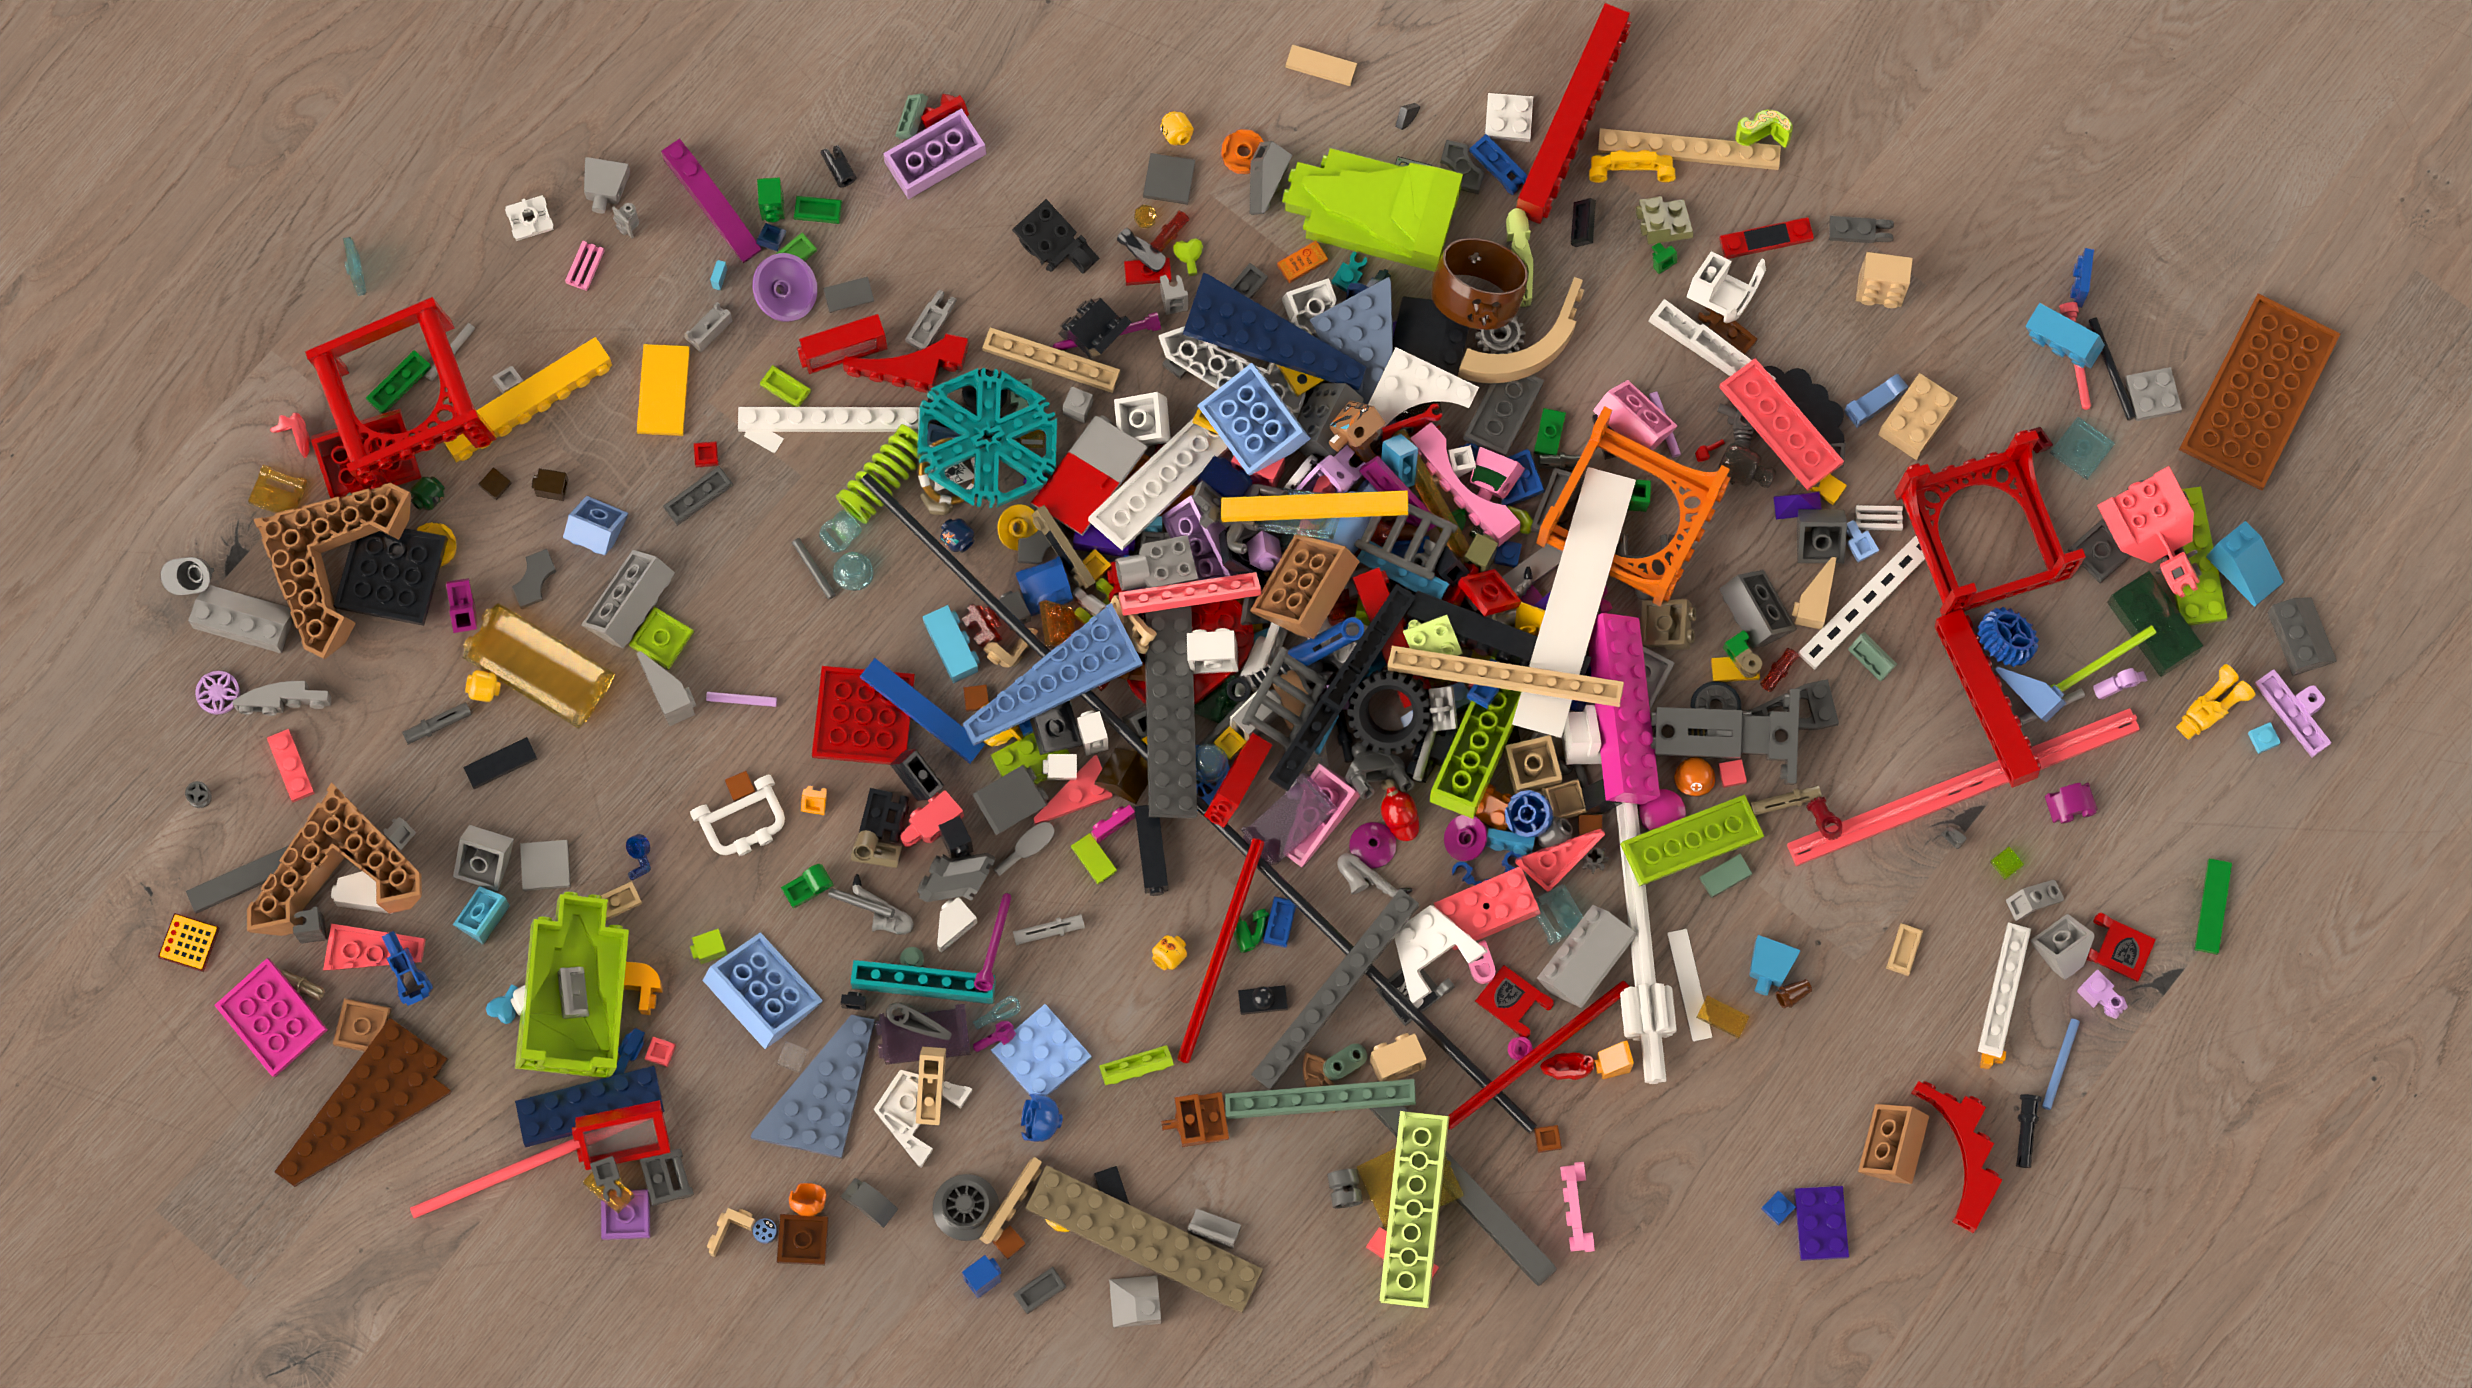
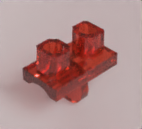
M1349 588L1343 589L1327 616L1328 622L1332 626L1346 620L1344 609L1357 607V600L1350 601Z
M975 604L967 607L969 612L962 618L966 627L972 629L979 624L982 629L974 636L977 644L984 647L988 642H1000L1002 637L996 630V628L998 629L1002 626L999 621L1000 617L989 606L984 610L980 605L975 606Z

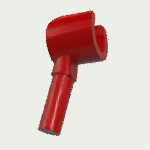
M1721 439L1708 446H1700L1695 452L1697 461L1703 462L1710 459L1709 452L1724 445V440Z

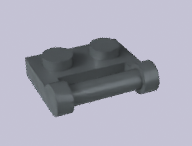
M681 1149L671 1150V1153L640 1159L652 1206L694 1195L693 1188L689 1187L681 1159L683 1157ZM672 1160L680 1190H673L665 1161Z

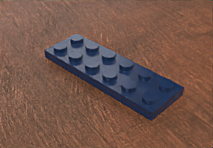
M655 1066L515 1101L525 1148L573 1136L572 1127H576V1117L658 1100L661 1102L662 1111L665 1112Z

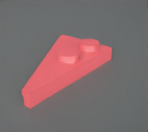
M1097 755L1093 756L1078 771L1076 780H1070L1048 802V805L1033 818L1035 825L1113 798L1111 792L1094 784L1102 771Z
M1601 828L1569 839L1566 842L1519 857L1515 860V863L1521 866L1523 871L1549 893L1605 835V832Z

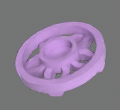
M213 671L205 674L198 682L195 691L196 700L206 712L216 715L224 714L234 708L233 701L224 708V700L229 701L239 697L240 687L236 679L229 673ZM221 676L220 678H218V682H217V683H216V681H215L213 678H211V677ZM227 677L226 683L224 685L221 684V682ZM209 680L213 684L211 686H208L206 681ZM230 681L234 683L236 691L228 688ZM204 684L205 689L208 691H203L200 694L201 687ZM228 692L234 694L235 696H228ZM205 695H209L208 698H206V699H201V698L204 697ZM212 701L214 709L206 707L203 703H210ZM216 703H220L219 709H217Z

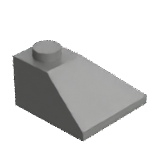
M2066 914L2030 941L2052 971L2066 980L2084 967L2095 936L2092 931L2069 914Z
M1157 1275L1109 1279L1113 1328L1161 1324Z

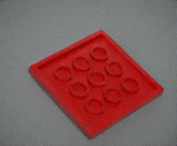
M822 666L812 758L890 765L901 753L907 750L911 717L860 678L865 669ZM894 672L914 688L915 674Z

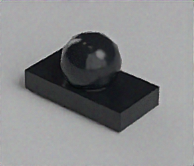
M1285 985L1261 986L1254 989L1238 990L1241 1015L1288 1010Z

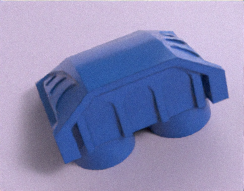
M1060 556L1044 564L1016 573L1026 607L1031 616L1045 613L1073 602L1072 592Z

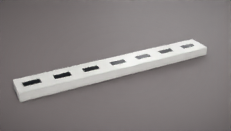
M1917 536L1906 544L1798 652V655L1814 670L1925 560Z

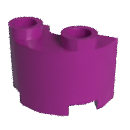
M2080 782L2059 788L2060 792L2048 793L2045 796L2053 823L2058 821L2061 824L2074 820V816L2082 814L2084 818L2095 815L2098 810L2089 782L2081 785Z

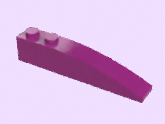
M679 138L663 149L661 152L664 162L742 263H745L762 251L732 206L682 140Z

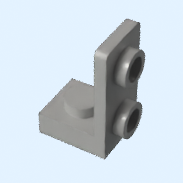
M2055 880L2023 888L2006 899L2015 921L2025 918L2037 909L2064 901V897Z

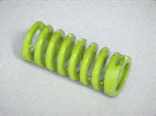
M901 424L897 428L896 433L889 437L888 444H883L880 447V453L873 454L872 462L864 464V471L856 473V480H850L847 483L848 490L843 489L836 495L838 502L857 520L867 524L870 517L876 514V510L862 498L857 490L866 494L879 507L884 505L860 482L862 477L869 473L892 496V491L876 477L874 472L881 475L891 486L899 489L901 483L884 468L882 463L888 465L902 479L907 480L909 474L893 460L890 454L896 456L910 470L915 471L917 465L901 451L898 445L907 449L919 461L921 456L917 458L918 434L908 426Z

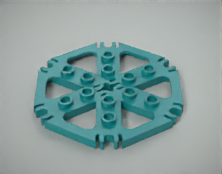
M979 368L933 387L927 394V397L933 402L928 403L922 400L918 413L917 458L921 456L919 463H930V466L926 467L924 471L925 474H929L928 477L969 504L974 506V497H976L977 507L981 506L982 499H987L989 501V508H992L996 499L997 508L1043 488L1047 483L1048 479L1042 473L1052 475L1056 468L1057 418L1052 420L1055 417V412L1050 414L1044 412L1050 405L1049 402H1045L1046 398L1004 371H1000L999 379L997 378V369H994L993 376L989 377L985 373L986 369L982 368L979 377ZM967 385L975 387L976 415L947 398V395ZM1001 390H1011L1025 399L1029 406L1000 418ZM930 420H937L961 436L932 448L927 443L928 422ZM1035 430L1044 431L1046 434L1045 456H1038L1014 439ZM984 433H986L987 436H993L991 438V442H989L987 439H982ZM975 457L973 488L964 489L946 477V469ZM999 460L1024 475L1027 480L1026 484L1007 493L1000 492L998 490Z

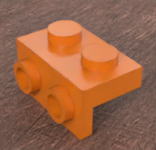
M1489 784L1475 816L1497 830L1506 831L1508 825L1505 821V809L1508 807L1512 795L1502 794L1496 791L1493 785Z

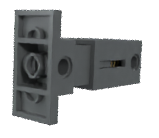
M1789 689L1787 694L1783 695V709H1787V712L1770 711L1768 716H1743L1742 710L1657 707L1656 711L1651 713V726L1655 728V736H1652L1651 748L1655 749V756L1739 759L1741 754L1767 755L1766 760L1785 761V764L1781 765L1780 779H1784V785H1794L1797 783L1800 689ZM1665 726L1672 728L1673 737L1665 738L1661 734V729ZM1780 730L1785 733V742H1778L1775 739L1776 731Z

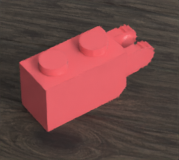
M946 790L941 794L937 792L928 800L929 804L923 809L919 807L912 812L909 819L910 826L901 833L903 846L911 848L913 844L918 843L921 839L925 843H933L940 837L938 825L957 816H960L961 819L964 817L963 810Z

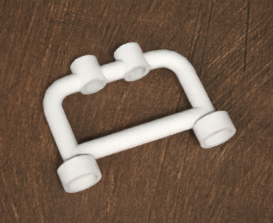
M771 775L763 776L754 782L757 792L711 813L705 804L690 811L693 821L700 822L710 846L715 852L721 855H730L737 852L739 856H743L751 852L750 846L759 842L760 846L772 842V835L782 829L785 816L772 789L775 782ZM767 798L776 818L775 823L769 827L759 829L748 837L740 838L733 842V844L728 846L721 845L711 823Z

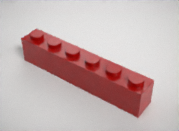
M1379 567L1352 577L1370 623L1390 594L1386 584L1390 583L1385 570L1380 571ZM1402 617L1381 649L1387 666L1392 646L1410 648L1403 633V628L1407 626L1404 617ZM1413 676L1415 680L1420 678L1423 682L1422 687L1424 690L1428 689L1429 691V689H1432L1428 678L1424 680L1422 676ZM1396 690L1403 708L1411 706L1412 704L1408 697Z

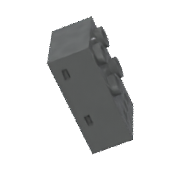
M1319 383L1316 385L1297 420L1311 439L1297 450L1304 456L1312 454L1314 456L1327 457L1332 455L1334 457L1336 450L1329 444V441L1335 436L1330 429L1331 422L1349 401L1362 403L1364 398L1346 383Z

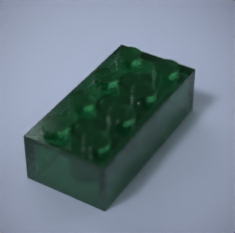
M2150 571L2113 593L2107 601L2131 637H2134L2151 625L2157 633L2140 643L2138 647L2160 677L2197 655L2203 647L2201 641Z

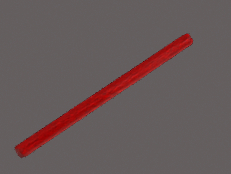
M1253 838L1177 1057V1060L1188 1064L1192 1057L1264 847L1263 840Z
M1621 981L1448 1115L1450 1116L1448 1129L1452 1130L1621 999L1620 993L1630 986L1625 981Z

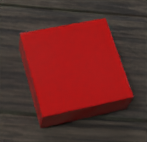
M717 441L693 443L696 468L719 466Z

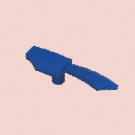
M634 1028L632 1032L625 1035L618 1048V1053L621 1057L612 1076L623 1074L629 1060H636L644 1045L645 1032Z

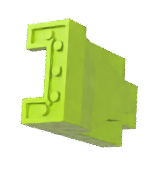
M1330 148L1328 155H1323L1321 167L1297 162L1296 169L1291 168L1288 182H1291L1289 190L1285 189L1282 202L1286 203L1285 211L1306 216L1303 230H1306V239L1435 272L1439 258L1444 252L1447 233L1461 191L1463 174L1415 163H1409L1408 166L1402 167Z
M564 892L557 899L555 921H552L550 917L544 916L533 920L530 931L524 1004L520 1016L515 1069L598 1078L611 1077L616 1070L629 930L623 929V926L620 925L605 927L608 899H602V896L595 894L583 897L578 896V893ZM583 967L589 1017L562 1019L557 975L560 968Z

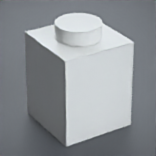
M1048 754L1047 760H1043V774H1047V780H1076L1077 754Z

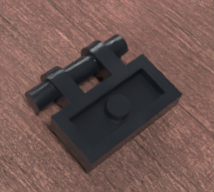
M870 788L859 833L865 830L871 831L876 834L878 839H882L884 831L891 832L889 841L898 843L899 837L904 831V826L902 825L905 815L908 814L909 806L907 805L909 797L901 795L899 802L895 803L892 802V792ZM889 810L896 812L893 823L887 822Z

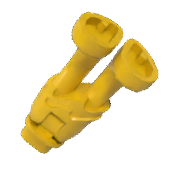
M2224 664L2219 670L2218 682L2205 695L2198 697L2193 702L2176 728L2190 740L2195 734L2199 735L2201 731L2208 729L2218 720L2224 718L2229 713L2227 710L2239 701H2249L2256 694L2249 684L2240 681L2221 702L2215 701L2239 680L2235 670L2229 665Z

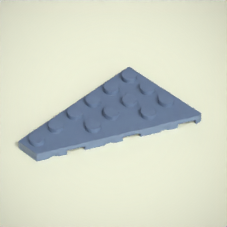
M1390 277L1310 319L1321 341L1366 366L1359 391L1353 390L1364 398L1362 403L1367 405L1393 354L1392 281ZM1393 418L1386 426L1394 424L1395 418Z
M851 1015L754 1129L751 1139L842 1159L875 1020Z

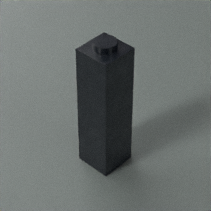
M1149 805L1135 806L1145 894L1150 893V896L1163 895L1164 891H1168V880L1160 817H1149Z

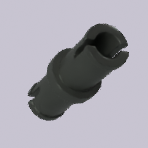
M1559 453V455L1539 454L1538 468H1558L1564 471L1565 469H1574L1581 455H1565V453Z

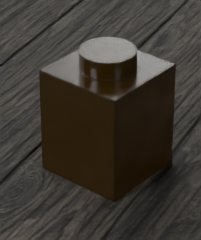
M539 468L538 474L533 476L532 488L537 497L564 501L569 479L565 472Z

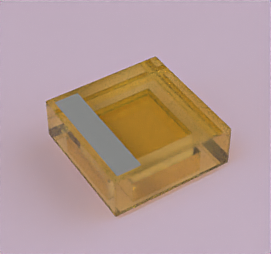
M1035 430L1021 436V445L1026 448H1044L1045 432Z

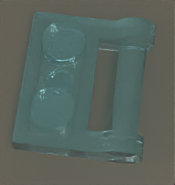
M1564 884L1535 899L1541 912L1536 918L1548 937L1546 940L1550 946L1569 936L1583 918ZM1547 903L1562 930L1555 932L1541 905Z

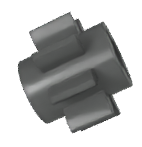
M1595 844L1581 859V861H1584L1582 869L1589 868L1592 874L1598 868L1603 871L1605 866L1602 862H1608L1609 857L1603 854L1606 848L1600 849ZM1592 854L1596 855L1597 862H1592Z

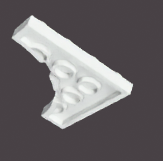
M1395 348L1368 405L1374 406L1385 421V424L1381 427L1383 428L1401 412L1422 403L1443 401L1469 408L1479 387L1401 349ZM1381 428L1378 431H1376L1378 433V436L1374 440L1378 439L1381 433Z

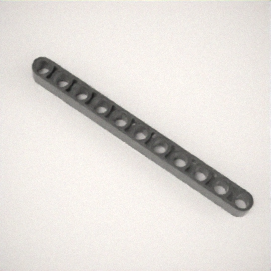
M1404 1106L1369 1108L1397 1138L1400 1111H1409ZM1446 1151L1442 1186L1537 1286H1540L1557 1270L1554 1264Z

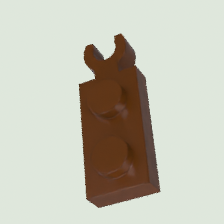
M1705 307V309L1710 312V315L1705 316L1699 312L1698 319L1701 322L1709 323V329L1744 355L1757 343L1758 339L1738 322L1732 321L1726 324L1724 323V315H1718L1708 307Z

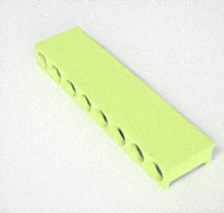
M1400 1111L1379 1300L1381 1303L1429 1308L1450 1116Z

